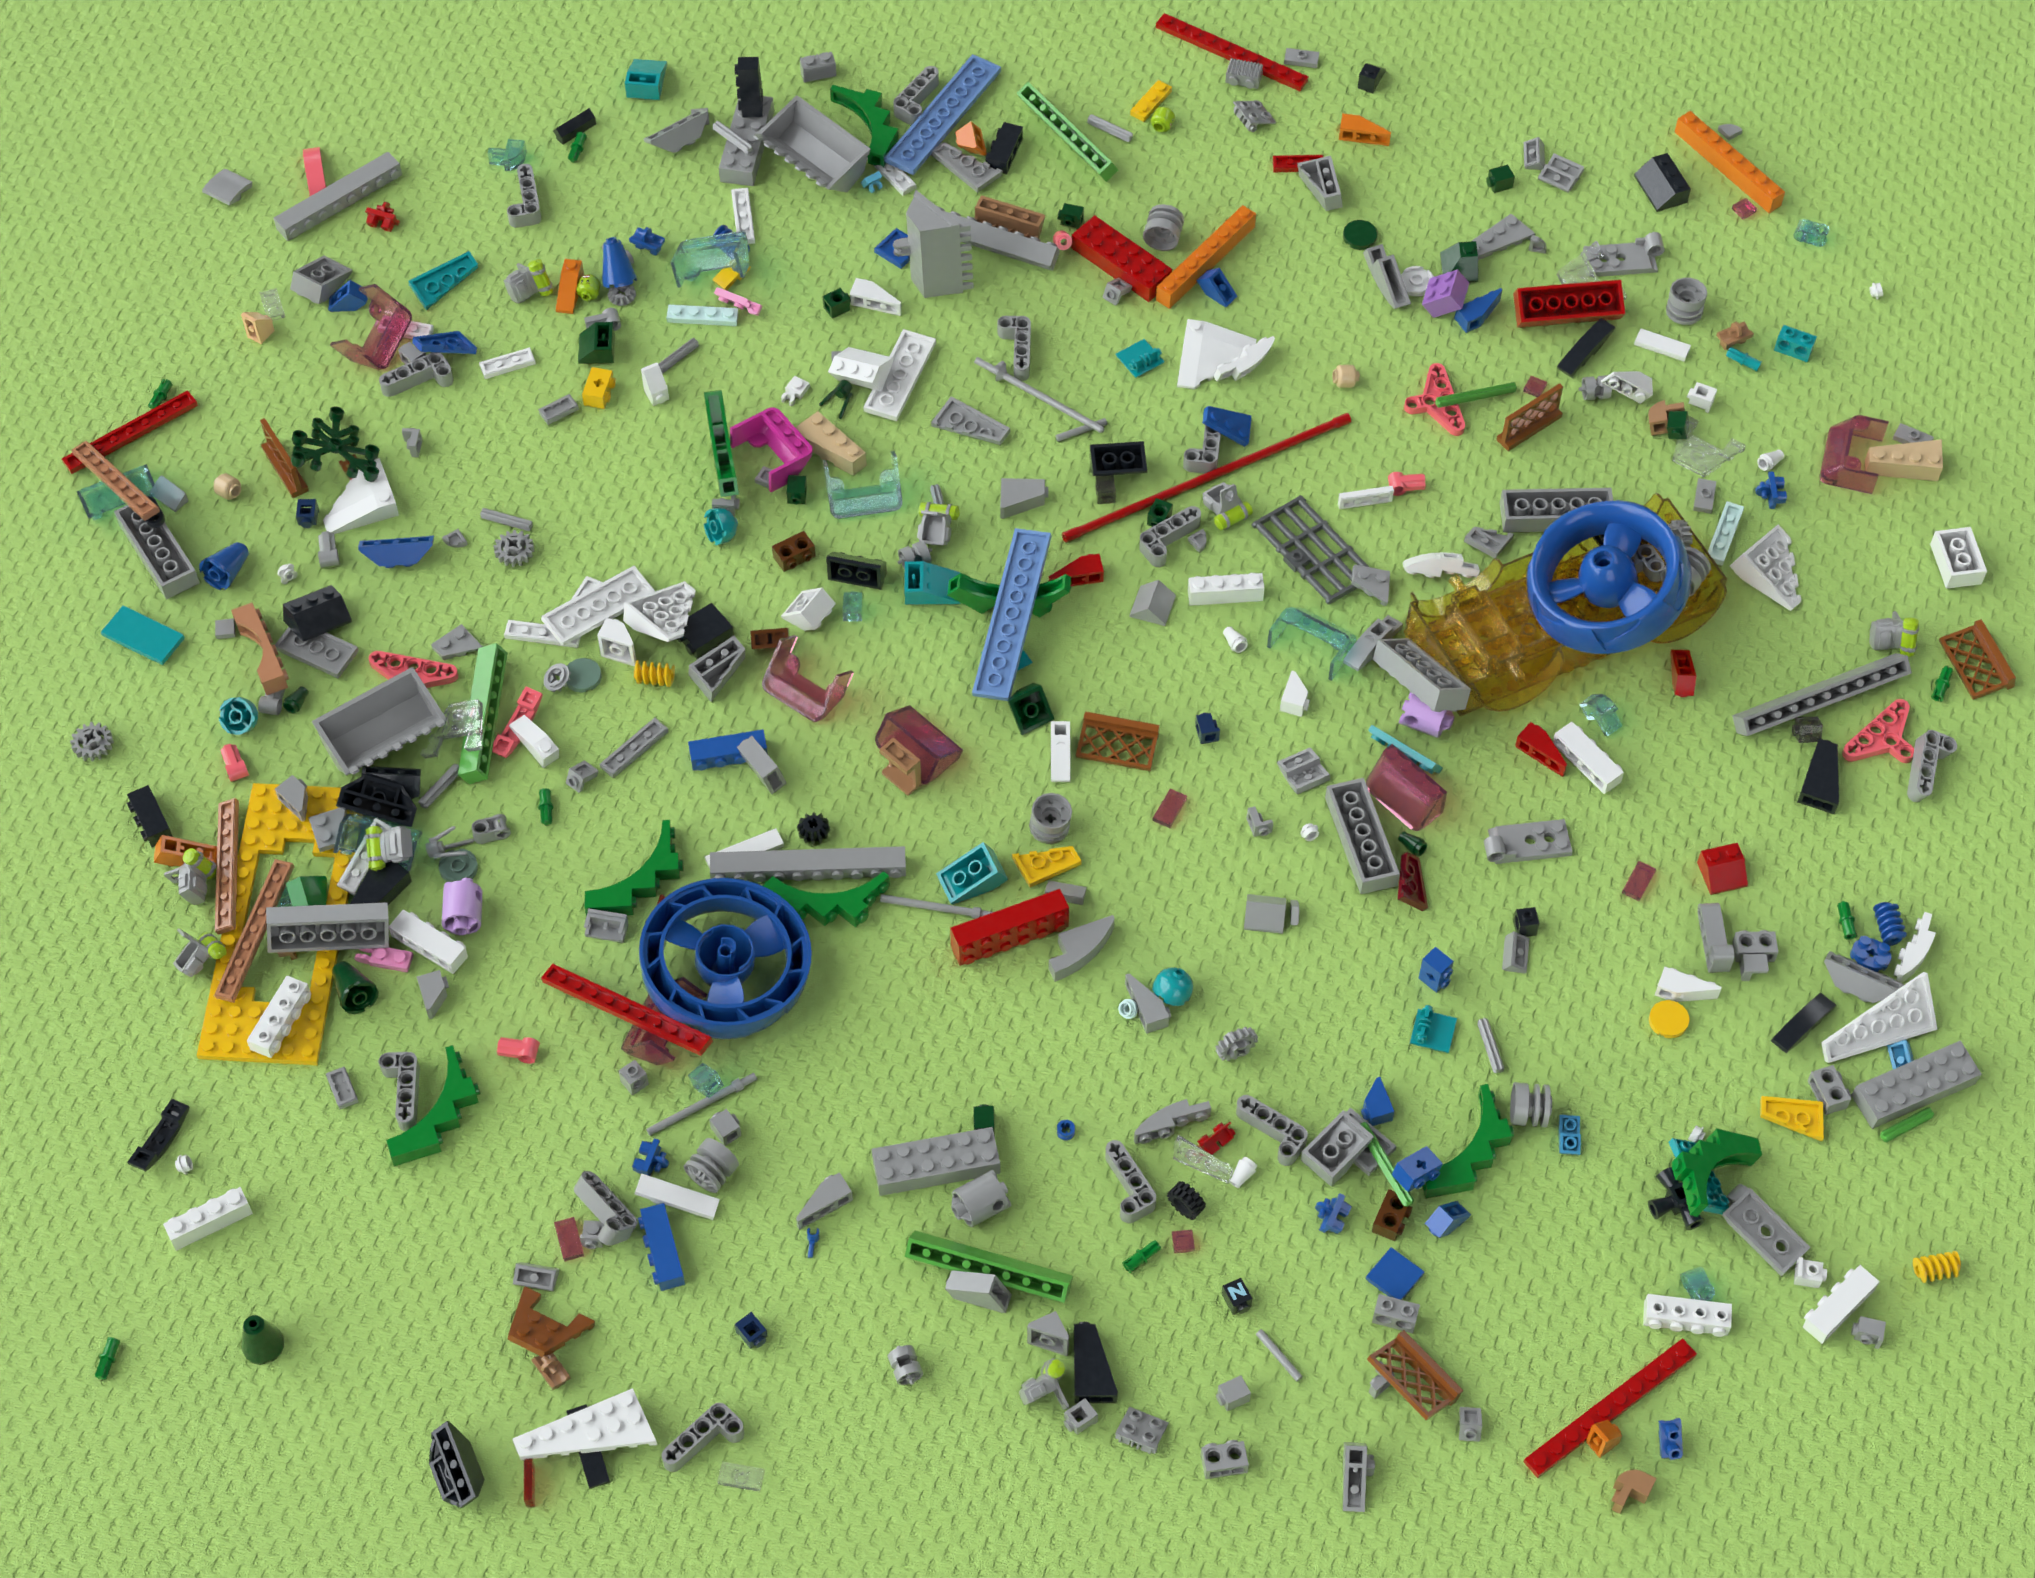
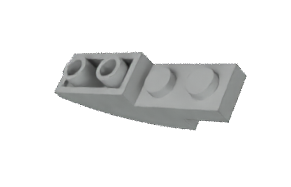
M1389 615L1383 620L1377 619L1356 641L1344 658L1343 663L1359 671L1373 659L1378 639H1391L1402 630L1403 623Z
M1187 1099L1157 1111L1135 1130V1144H1146L1153 1139L1168 1138L1174 1134L1175 1126L1182 1127L1189 1122L1206 1120L1211 1115L1209 1101L1189 1106Z

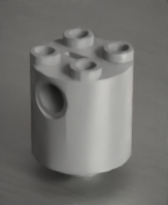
M994 1170L952 1191V1211L958 1220L963 1219L969 1227H974L1011 1207V1203L1006 1196V1193H1008L1004 1182L999 1183Z

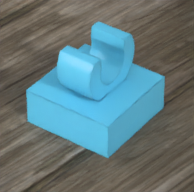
M878 171L864 178L861 181L863 188L868 187L870 193H873L875 191L873 185H877L880 190L883 187L879 181L882 175Z

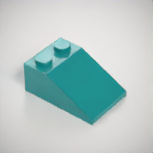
M984 842L936 873L952 905L992 891L1008 880L994 850Z

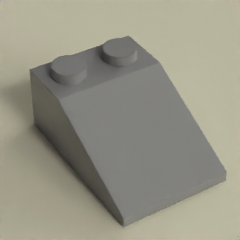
M324 255L293 271L290 290L310 299L313 303L320 304L328 300L351 275L352 269Z
M1343 1110L1302 1151L1301 1161L1332 1187L1348 1171L1374 1136Z

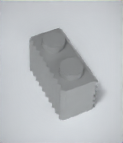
M825 52L819 55L800 58V71L803 81L809 82L836 76V63L833 53Z
M1231 58L1226 72L1225 83L1233 86H1245L1249 89H1258L1263 65Z

